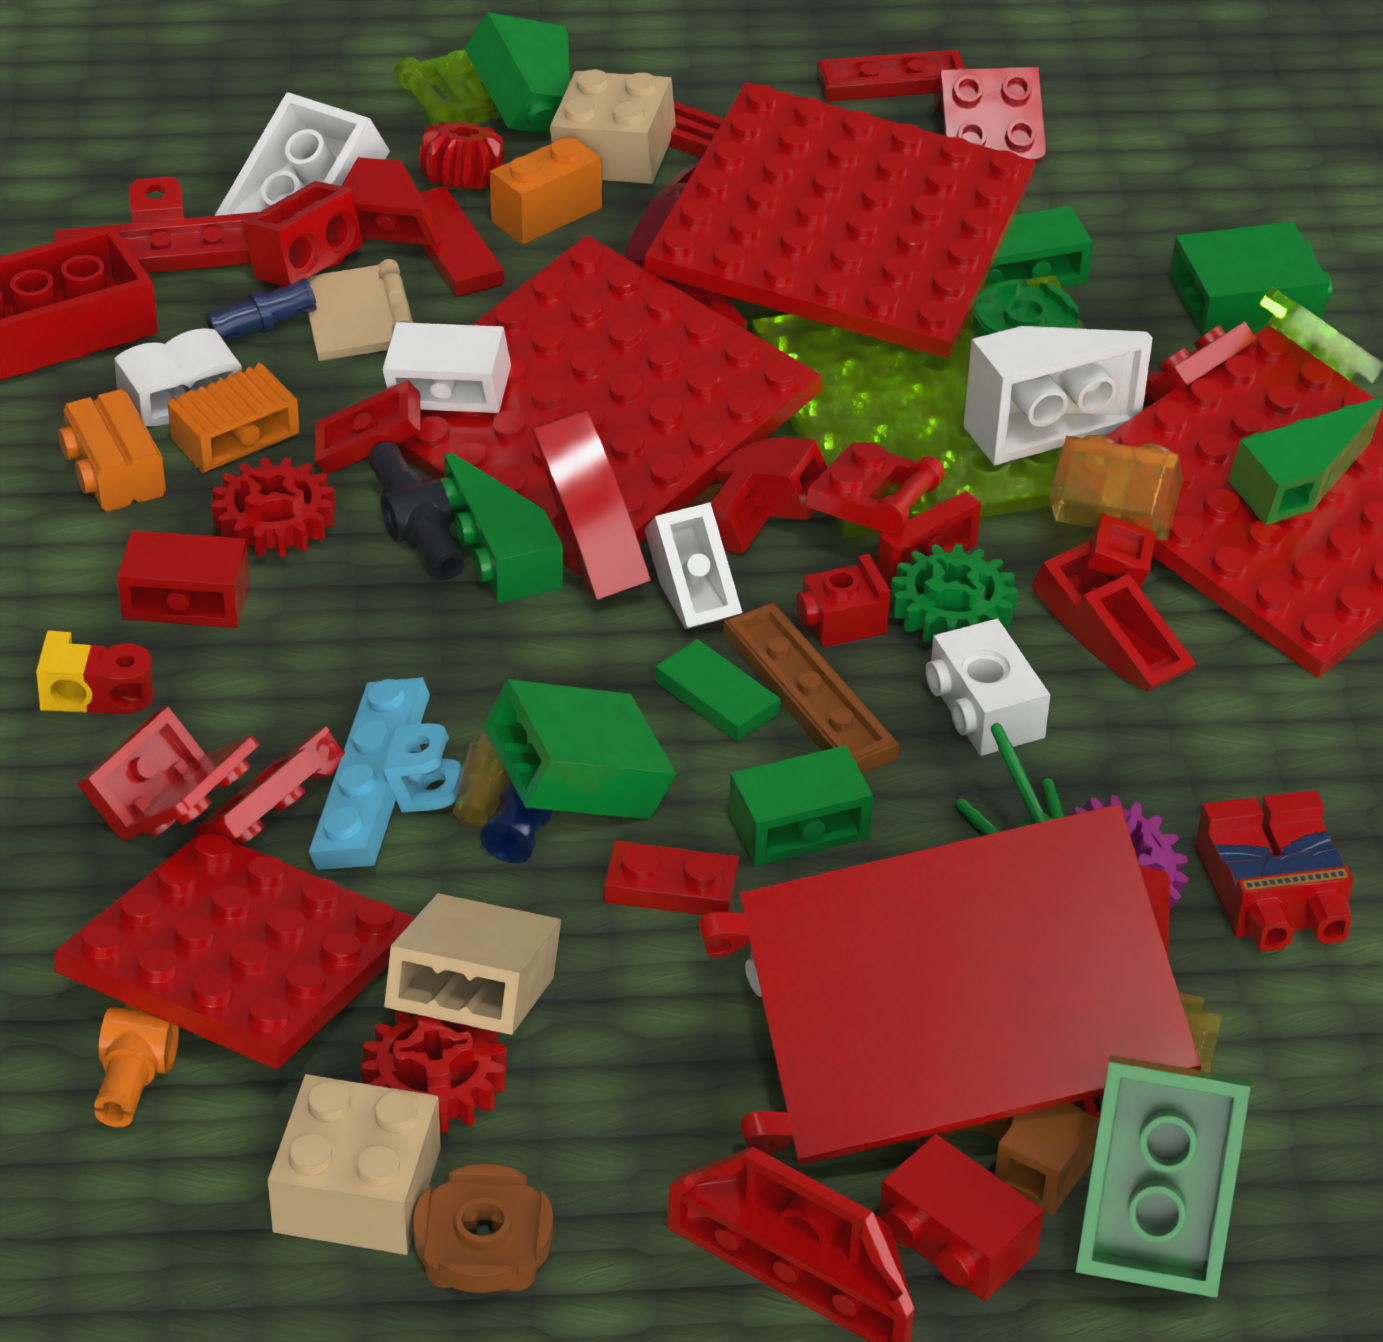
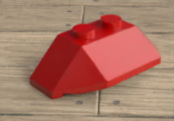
M753 1146L680 1175L669 1185L668 1229L868 1342H911L914 1305L891 1227L871 1210Z

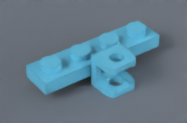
M423 677L367 682L344 748L346 753L340 760L308 852L317 870L375 866L395 801H397L402 813L441 809L456 801L464 771L458 761L441 759L446 742L449 740L445 727L439 724H421L430 697ZM421 744H429L423 751L420 747ZM435 781H445L439 788L433 790L426 789Z

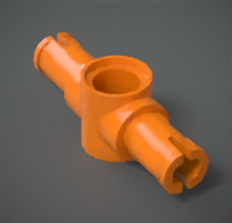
M124 1003L123 1008L110 1007L107 1009L99 1037V1061L106 1074L94 1102V1107H96L94 1113L100 1122L112 1127L130 1125L144 1086L151 1083L156 1073L169 1074L174 1066L179 1042L178 1026Z

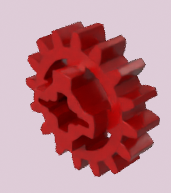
M286 457L281 461L280 465H272L268 458H262L260 467L254 469L250 465L242 463L239 465V476L225 473L222 476L223 487H214L212 490L213 502H211L213 526L219 527V537L245 538L247 547H255L257 557H262L267 549H276L277 554L280 557H284L287 554V547L293 545L304 552L308 550V538L324 540L326 538L325 527H332L335 524L334 487L328 486L325 473L313 475L312 464L310 463L294 468L292 467L291 458Z
M397 1010L395 1011L396 1026L391 1027L378 1023L374 1027L375 1041L364 1042V1063L361 1064L362 1083L438 1096L441 1133H448L450 1120L457 1117L468 1126L475 1124L474 1108L478 1107L491 1112L495 1108V1093L505 1091V1071L507 1070L506 1046L498 1044V1032L423 1015L410 1017L408 1013Z

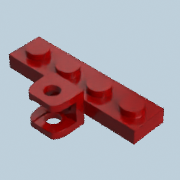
M174 177L136 179L132 182L129 189L132 223L117 224L114 227L146 273L251 264L242 222L259 212L184 218L181 187ZM155 191L165 194L158 199L147 197L149 193ZM111 225L54 230V239L58 241Z

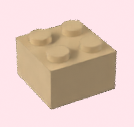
M597 69L575 71L550 125L552 143L572 135L602 157V180L653 184L671 141V131L673 127L676 128L671 77L653 76L649 73L616 74L605 73Z
M305 1074L267 1180L273 1232L407 1255L414 1235V1210L420 1196L429 1187L441 1149L438 1096Z

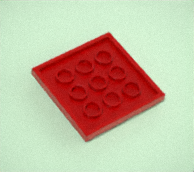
M202 831L56 949L54 972L278 1070L389 966L391 945L411 924L415 917L398 911L384 902L374 901L338 886L331 880L319 878L290 866L276 857L264 855L235 843L223 835L207 834Z

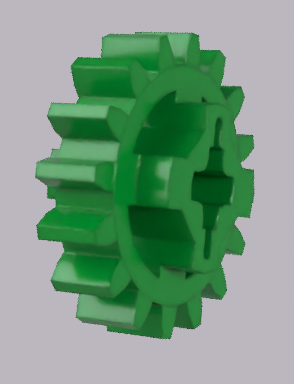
M955 544L952 552L945 553L940 546L932 545L931 555L927 557L920 552L914 551L911 553L910 564L900 562L897 565L896 577H892L890 602L894 603L893 616L894 618H905L904 630L907 633L918 629L923 630V642L926 643L933 640V635L997 618L1004 628H1009L1011 626L1012 613L1016 612L1018 589L1014 588V573L1002 572L1003 561L1000 558L986 562L984 560L985 550L980 548L971 555L963 553L961 544ZM922 590L924 593L919 595L918 591ZM986 596H989V601L985 599Z

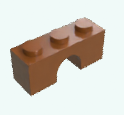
M1068 1103L938 1133L937 1135L946 1141L949 1137L960 1132L979 1131L997 1139L999 1144L995 1176L1044 1209V1212L1053 1216L1092 1162L1099 1119L1085 1113L1078 1106ZM934 1135L908 1140L907 1142L920 1148Z

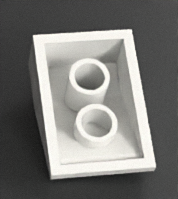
M287 92L215 216L261 212L315 180L341 186L357 157L386 159L390 150L370 118Z
M1019 326L974 338L971 342L963 427L993 465L1110 434L1143 410L1153 338L1148 332L1034 326Z

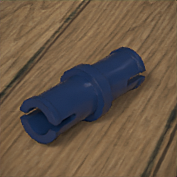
M302 278L298 282L265 294L260 290L249 293L248 300L213 313H206L205 317L208 329L216 330L222 340L227 342L260 330L263 334L275 329L276 323L309 311L313 312L317 310V306L309 282L306 278Z

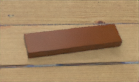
M774 602L724 621V638L767 688L781 698L780 703L822 751L846 745L862 774L898 759L899 743Z

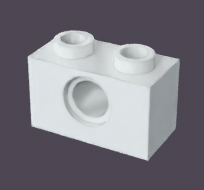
M998 618L933 635L931 661L926 664L928 685L935 696L942 697L951 711L955 728L959 734L967 735L980 756L999 751L991 732V726L994 723L1002 725L1013 747L1045 738L1050 693Z

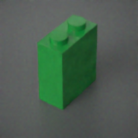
M1293 221L1175 235L1170 279L1201 336H1204L1219 325H1221L1225 333H1228L1243 322H1246L1252 333H1257L1267 325H1270L1275 330L1322 324L1326 302H1329L1332 298L1331 278L1327 271L1322 270L1314 257L1311 243L1308 240H1304Z
M507 679L483 724L525 808L650 820L676 776L674 768L634 698L628 693Z

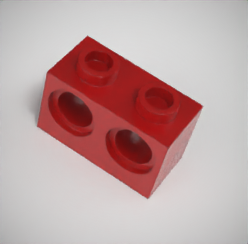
M316 180L242 222L255 279L276 284L280 288L298 282L302 278L308 279L324 268L342 263L346 255L363 246L352 189Z

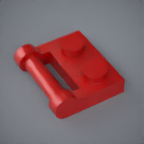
M853 441L809 486L806 507L883 533H895L907 522L909 510L922 495L933 492L943 482L945 469L943 464L933 456L926 455L913 461L886 452L880 445ZM895 484L900 485L893 495L884 496Z

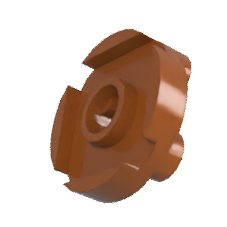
M496 1164L463 1166L449 1173V1182L440 1185L433 1193L430 1186L420 1196L413 1215L416 1253L425 1266L426 1277L437 1287H452L475 1293L497 1292L505 1289L508 1291L524 1290L535 1281L537 1269L546 1261L552 1248L553 1212L550 1201L543 1191L540 1197L536 1190L527 1185V1176L516 1169ZM486 1219L492 1221V1228L497 1232L486 1236H479L467 1230L476 1229L478 1220Z

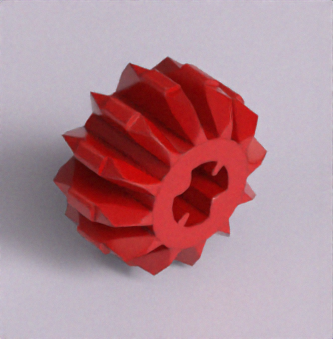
M460 120L457 123L443 121L438 125H431L426 128L422 144L419 146L418 161L420 162V173L433 184H444L447 189L456 187L463 191L466 188L481 190L485 186H490V171L504 164L505 150L503 149V137L495 133V130L490 127H480L477 123L468 124Z

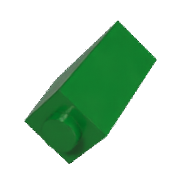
M486 12L464 50L507 128L548 134L550 125L570 84L568 31L563 25Z

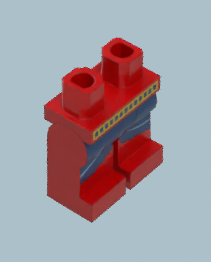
M1318 790L1263 796L1262 808L1256 797L1202 803L1195 849L1224 910L1231 916L1230 926L1235 938L1251 936L1261 952L1284 949L1288 944L1292 943L1294 930L1311 928L1316 940L1321 941L1322 944L1344 942L1348 938L1352 918L1349 899L1353 877L1348 867L1344 866L1339 850L1333 847L1323 823L1324 805Z

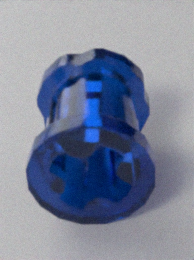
M509 782L500 793L499 803L501 808L497 816L490 818L481 829L480 839L484 848L497 859L518 864L526 862L531 857L536 844L534 835L539 826L545 825L550 820L554 810L525 808L513 783Z

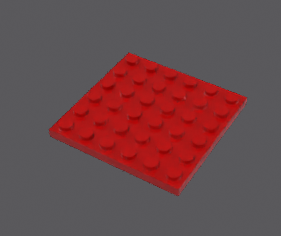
M745 82L645 254L643 271L650 272L658 277L950 359L1032 180L1036 160L1018 156L1011 151H999L973 144L963 138L948 137L925 131L915 125L900 124L871 116L864 111H852L823 103L816 98H804L775 90L768 85H756Z
M588 235L584 236L472 324L504 327L511 368L499 413L420 409V433L408 438L404 442L397 443L407 461L433 478H445L444 454L454 453L543 508L563 545V565L581 577L571 540L565 536L531 427L583 409L588 411L615 476L640 545L647 539L644 529L655 516L683 509L718 479L715 469L723 460L737 450L767 438L823 390L822 377L818 372L654 274L643 271L644 268Z
M1267 325L1254 334L1257 340L1182 389L1178 390L1175 388L1061 466L1055 484L1099 517L1103 512L1155 531L1156 537L1152 555L1154 558L1318 679L1383 628V408L1370 444L1312 511L1265 526L1228 481L1240 440L1255 433H1264L1293 424L1300 419H1310L1333 412L1349 404L1356 405L1375 399L1327 364L1288 339L1285 335Z

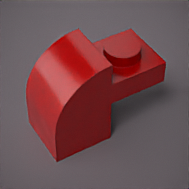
M788 437L760 440L737 450L718 465L715 472L722 488L711 502V506L725 552L744 554L770 516L809 519L814 509L806 507L808 488L827 469L816 440Z

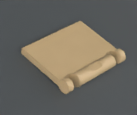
M386 259L379 265L318 274L307 279L313 290L317 310L308 312L318 361L386 351L389 349L396 322L413 323L403 281L400 276V269L395 260Z

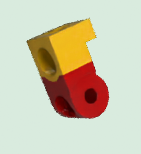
M47 631L36 670L41 711L134 714L144 710L151 704L154 699L152 660L147 649L131 643L117 644L109 648L99 645L72 644L71 632Z

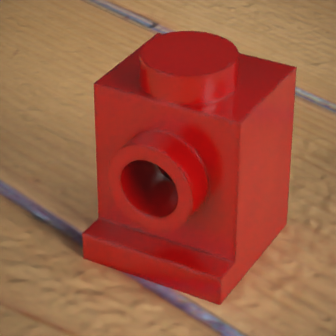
M870 554L858 556V565L803 576V591L796 595L798 617L804 627H811L821 648L887 634L890 589Z

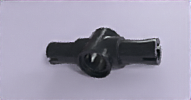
M383 442L376 445L369 453V466L383 487V492L380 496V506L389 535L395 542L408 540L412 547L419 549L437 579L448 580L456 577L462 572L465 565L463 560L465 559L449 533L450 525L452 524V512L443 485L437 478L425 481L418 472L412 471L396 443Z

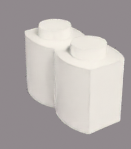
M205 328L184 332L172 338L166 344L145 343L125 350L114 358L117 390L123 389L128 393L145 426L169 424L167 403L171 397L178 399L181 393L184 394L191 389L197 392L200 386L207 387L210 381L216 384L220 378L226 380L229 374L236 373L239 370L242 371L241 364L217 331Z

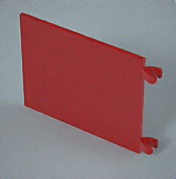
M1120 804L740 892L744 914L713 912L704 915L699 922L706 953L712 958L728 956L751 943L787 1112L756 1111L746 1114L741 1119V1129L746 1147L750 1148L753 1146L771 1156L794 1143L799 1166L1104 1095L1110 1055L1201 1070V1063Z

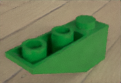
M1378 397L1356 405L1349 404L1333 412L1310 419H1300L1293 424L1264 433H1255L1245 439H1241L1228 481L1265 526L1312 511L1370 444L1383 408L1382 399Z
M454 453L444 454L445 478L438 480L443 485L449 499L451 511L454 514L458 540L462 547L470 546L475 575L480 583H488L497 603L562 589L563 545L545 510Z

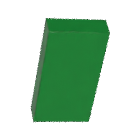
M698 639L655 666L656 683L737 742L780 714L781 698Z

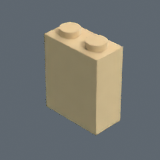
M437 893L391 945L384 1007L512 1035L554 978L561 919Z

